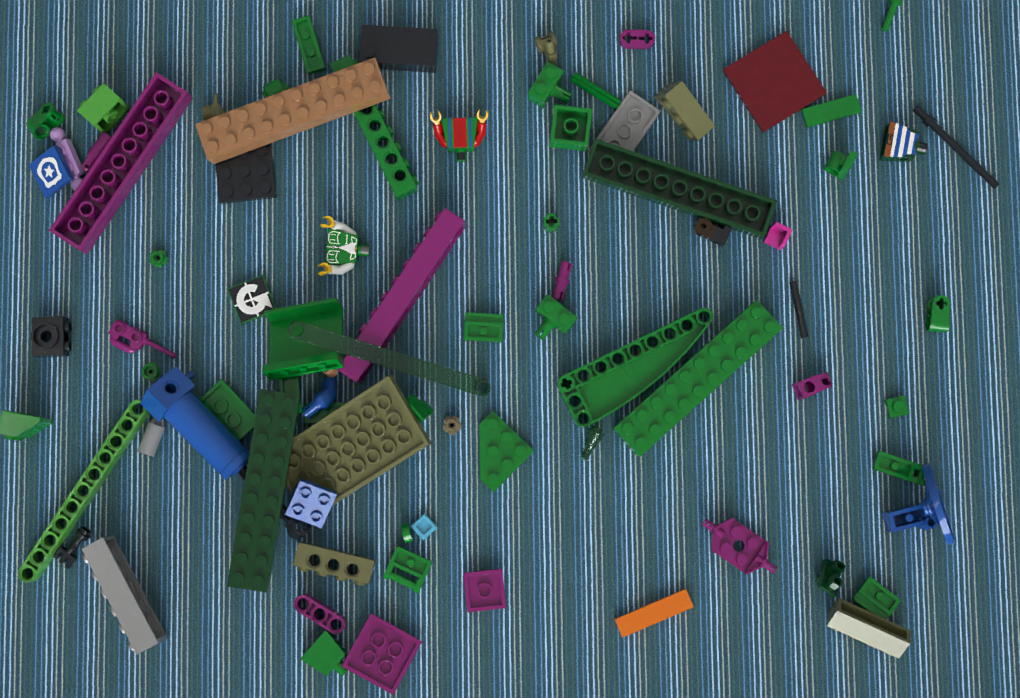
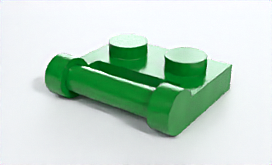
M397 546L383 578L394 580L413 589V592L418 594L433 561ZM394 566L419 577L418 581H412L393 572Z

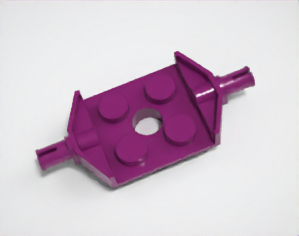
M732 517L718 525L712 523L707 518H705V522H702L701 525L712 533L711 551L747 575L761 567L766 568L772 574L775 573L778 567L767 559L768 541ZM736 540L743 542V548L740 551H736L733 548V543Z

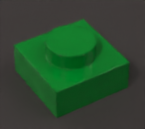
M905 395L884 400L889 419L910 414Z

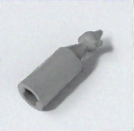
M153 418L148 422L137 452L152 457L155 456L165 430L164 419L158 422Z

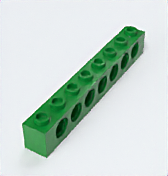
M349 54L329 65L334 73L358 64L356 59L352 60ZM376 105L370 106L372 111L369 114H364L362 112L363 109L356 111L354 115L397 200L399 201L417 192L419 182L414 174L410 175L408 171L411 168L406 157L402 159L399 153L402 152L398 141H393L391 136L394 133L389 124L385 125L383 119L386 117L382 109H377ZM373 124H380L378 130H371ZM387 140L389 143L386 147H380V141ZM391 156L397 158V161L393 164L387 162ZM404 173L406 176L403 180L399 181L396 179V175Z

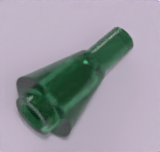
M592 425V428L587 427L585 448L581 455L582 460L588 461L592 450L595 449L605 436L602 433L603 429Z

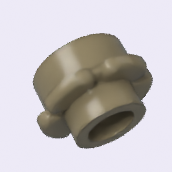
M448 416L444 419L443 430L450 435L456 434L461 429L458 417Z

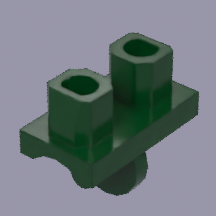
M828 558L824 559L821 573L816 576L815 580L818 589L827 592L832 598L836 597L838 588L842 586L840 576L845 570V564L839 560L832 562Z

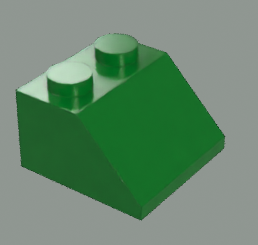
M2 410L0 434L4 435V439L22 441L23 438H31L51 425L54 419Z

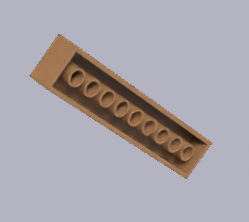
M374 57L196 123L195 125L207 160L212 164H216L389 100L391 97L379 64Z

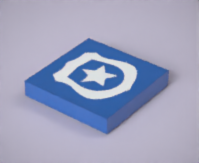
M53 145L29 164L45 198H50L75 179L57 145Z

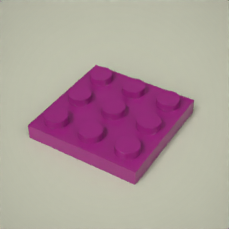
M370 613L341 666L394 695L422 641Z

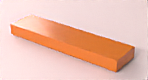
M683 589L617 617L614 620L623 638L691 609L694 606L687 590Z

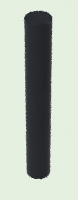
M792 281L789 284L801 338L809 337L797 281Z

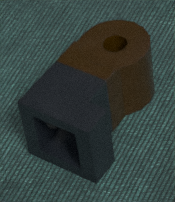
M706 218L699 219L694 226L697 235L721 247L725 245L733 229L727 225L721 229L713 225Z

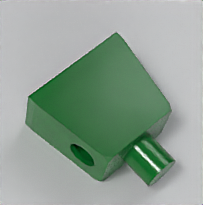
M325 630L300 658L326 676L333 669L341 676L348 671L341 666L343 664L342 659L347 654V651L334 634L328 630Z

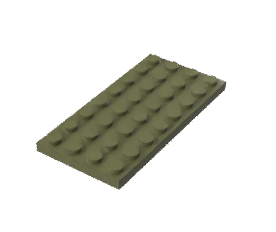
M392 375L376 383L294 438L287 486L291 493L295 486H297L300 478L337 491L333 506L432 444Z

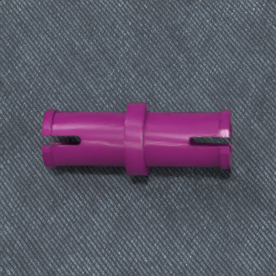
M561 261L558 277H555L554 280L556 284L552 295L553 299L564 300L566 287L570 283L568 279L573 266L572 263Z

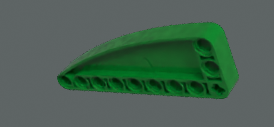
M701 308L560 377L557 387L574 423L580 428L587 427L618 410L649 388L672 368L698 340L713 320L712 311L708 308ZM699 313L707 315V322L700 321ZM683 321L690 323V330L687 331L682 328L681 324ZM665 330H672L674 337L672 339L666 338L664 335ZM654 338L657 342L656 347H650L647 344V339ZM637 346L640 350L639 355H632L630 347ZM613 355H621L623 359L622 363H614L612 359ZM599 362L603 363L606 367L602 373L598 372L595 368V365ZM580 371L587 372L588 380L581 381L578 378V373ZM565 379L566 382H571L569 389L561 387V384H563L562 380ZM573 396L578 397L580 400V404L577 407H573L569 403V399ZM583 413L588 416L586 424L579 423V414Z

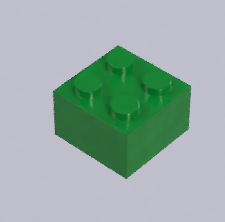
M554 105L549 147L587 152L592 109Z

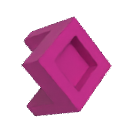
M774 222L763 243L781 250L785 247L793 229Z

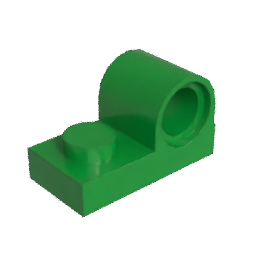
M851 150L848 155H845L838 151H832L824 170L843 180L858 153Z

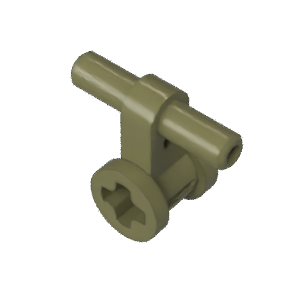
M551 31L546 36L534 37L539 54L544 52L547 60L558 67L557 42L554 33Z

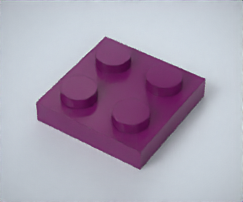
M502 568L463 573L467 612L506 608Z

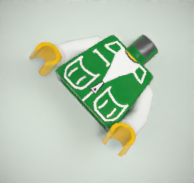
M330 216L322 217L328 220V224H321V227H330L331 229H328L326 262L318 265V267L322 266L324 268V271L318 273L320 276L327 273L342 275L352 270L354 265H358L359 256H370V245H360V238L356 231L344 223L333 220Z

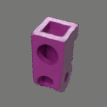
M828 372L792 384L798 400L805 399L833 386Z

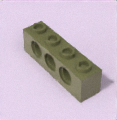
M301 541L298 542L293 566H297L299 571L309 572L310 569L316 571V575L327 577L330 574L334 575L336 580L346 582L347 579L354 580V584L365 586L366 583H371L376 559ZM313 554L320 557L318 565H314L311 562ZM331 559H336L339 562L337 570L330 567ZM350 564L357 565V574L349 572L348 567Z

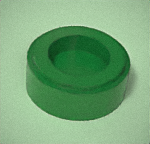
M409 523L402 524L401 530L404 541L406 543L413 542Z

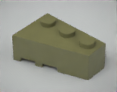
M683 81L669 82L653 96L674 122L679 125L689 140L698 141L715 127Z

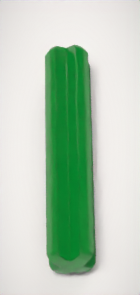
M575 72L571 77L573 84L612 108L617 109L621 104V99L579 73Z

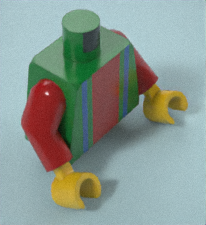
M479 109L477 117L441 118L439 110V116L433 118L430 112V119L434 122L432 125L436 139L442 147L447 148L449 153L455 152L456 162H466L467 152H473L475 147L479 146L486 135L487 121L485 120L489 115L488 110H486V116H481Z

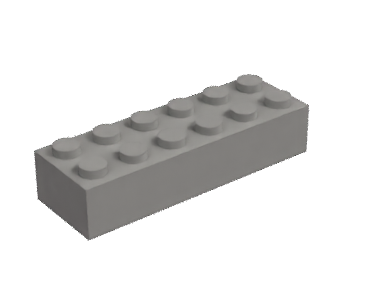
M115 536L102 537L82 548L83 559L87 564H90L93 570L91 573L95 581L100 583L102 587L101 593L105 599H108L111 605V613L115 617L117 616L121 632L127 635L130 649L139 654L168 639Z

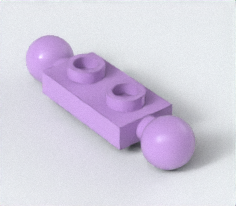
M55 127L50 131V138L57 142L56 145L59 147L75 178L72 180L71 186L76 191L83 180L80 176L85 172L71 139H65V131L60 127Z

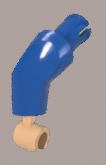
M337 369L323 371L328 378L323 379L322 390L315 395L312 402L302 408L303 414L307 418H310L321 409L326 410L336 399L337 379L334 377L338 373Z

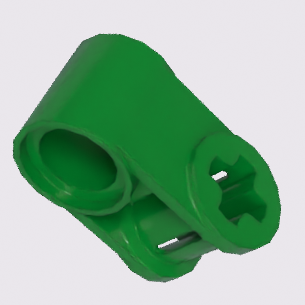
M48 102L27 120L26 125L36 139L42 140L49 136L53 128L60 126L64 122L65 115L62 112H58L54 104Z
M938 295L929 299L925 323L926 331L948 332L950 327V301L946 296ZM937 301H938V303L941 304V307H939L938 305H936V302H937Z

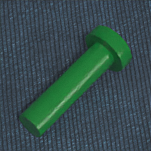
M902 0L888 1L890 6L881 30L889 31L898 6H901Z

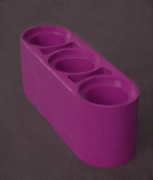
M302 594L295 599L294 608L296 611L331 633L338 634L346 628L347 620L342 614L313 596ZM301 598L308 600L309 605L307 608L300 606L299 601ZM318 608L325 611L324 618L317 617L316 610ZM333 619H339L342 622L340 629L333 627Z

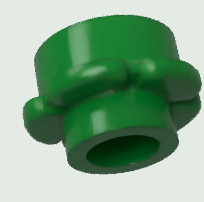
M155 249L150 253L149 262L154 267L160 268L167 263L168 257L164 250Z
M154 362L145 364L142 368V376L146 380L155 381L161 374L160 367Z

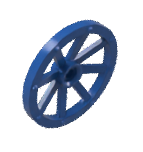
M929 463L923 464L922 470L926 480V497L922 500L925 513L926 515L933 516L939 524L947 544H955L956 537L953 535L949 523L950 518L947 516L940 495L941 491L938 489L933 475L934 470Z

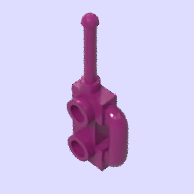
M115 319L108 332L111 335V344L126 353H134L138 349L142 350L144 345H149L173 359L177 357L176 353L152 342L148 338L149 336L146 335L147 332H140L139 328H133L121 320ZM122 336L130 340L131 343L128 345L119 339Z

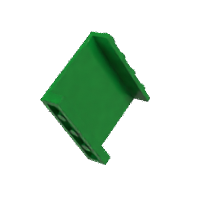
M327 298L326 300L310 301L305 304H294L289 307L273 308L264 311L265 317L270 321L269 364L262 365V372L270 381L344 368L343 306L338 298Z

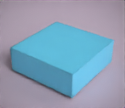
M426 513L411 525L412 529L422 540H425L438 528Z

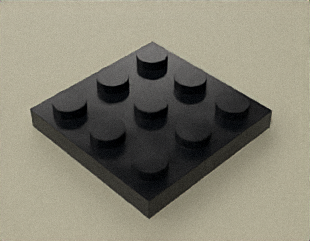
M271 143L215 164L220 204L277 198Z

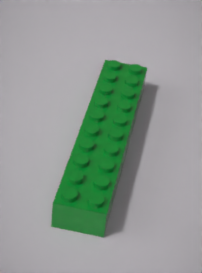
M758 300L754 301L612 429L637 457H641L782 330L783 327Z

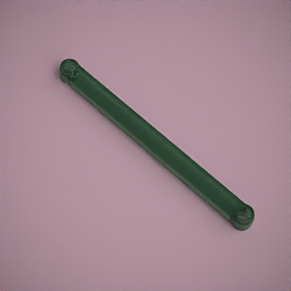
M294 321L288 326L287 331L292 338L478 396L487 395L491 389L490 383L483 378L310 324ZM300 325L302 327L301 334L293 335V326ZM484 382L485 389L479 392L478 385Z

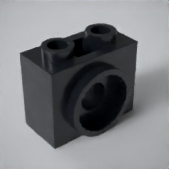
M64 316L32 317V356L39 358L69 356V352L72 350V343L69 340V332L72 330V325L69 318ZM51 332L52 338L47 342L46 335Z

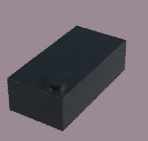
M362 25L359 62L361 63L375 57L381 70L436 73L438 29Z

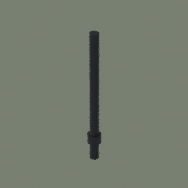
M919 105L912 110L923 120L922 123L926 127L929 126L993 189L1000 184L935 122V118L931 114L928 115Z

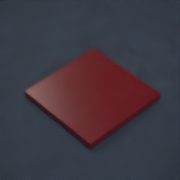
M787 31L723 69V73L762 133L827 94Z

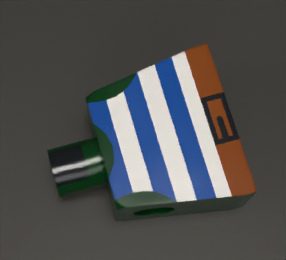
M890 121L885 126L879 161L910 162L915 158L916 153L925 155L928 144L918 142V131Z

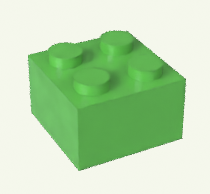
M103 83L101 86H97L93 94L80 104L77 111L101 133L105 132L107 134L131 108Z

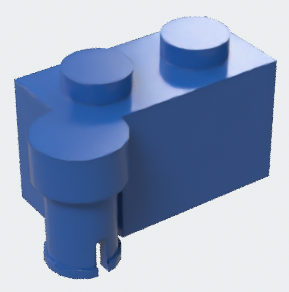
M922 503L882 512L887 532H897L916 526L923 530L935 528L938 524L933 516L926 515Z

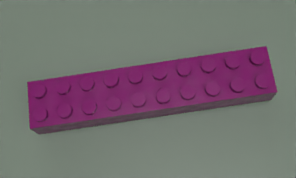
M156 72L48 231L88 255L192 101L191 95Z
M446 208L443 212L439 211L434 218L435 224L432 228L428 227L423 235L425 237L423 242L415 246L413 249L414 255L410 260L407 259L402 266L404 270L400 276L396 275L391 282L393 286L390 291H385L382 295L380 306L378 308L375 307L370 313L371 319L368 324L364 323L360 328L358 339H353L348 346L350 351L346 357L344 356V368L337 370L356 383L362 384L466 228L465 221Z

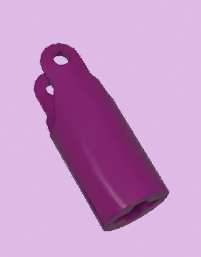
M102 132L88 151L86 160L82 164L83 170L89 172L112 137Z

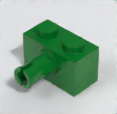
M547 61L528 92V100L543 109L552 96L568 104L573 93L559 86L564 71Z
M547 294L535 309V312L544 321L534 334L538 337L544 331L540 336V339L543 341L553 328L566 335L578 317Z

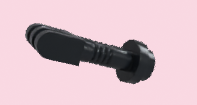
M84 526L75 531L77 536L67 549L61 546L53 555L55 559H58L61 554L63 555L59 560L61 564L68 559L69 561L65 565L67 569L77 560V557L73 554L83 540L88 541L91 537V531Z

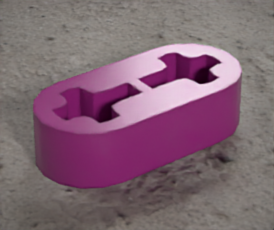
M625 30L620 34L619 43L625 49H650L654 45L655 35L649 30ZM628 35L630 39L636 40H630V43H626L624 39ZM645 36H648V39L650 40L649 43L646 44L645 40L639 39H644Z

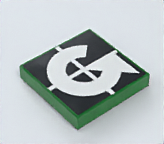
M264 275L227 289L241 325L265 316L264 311L276 308Z

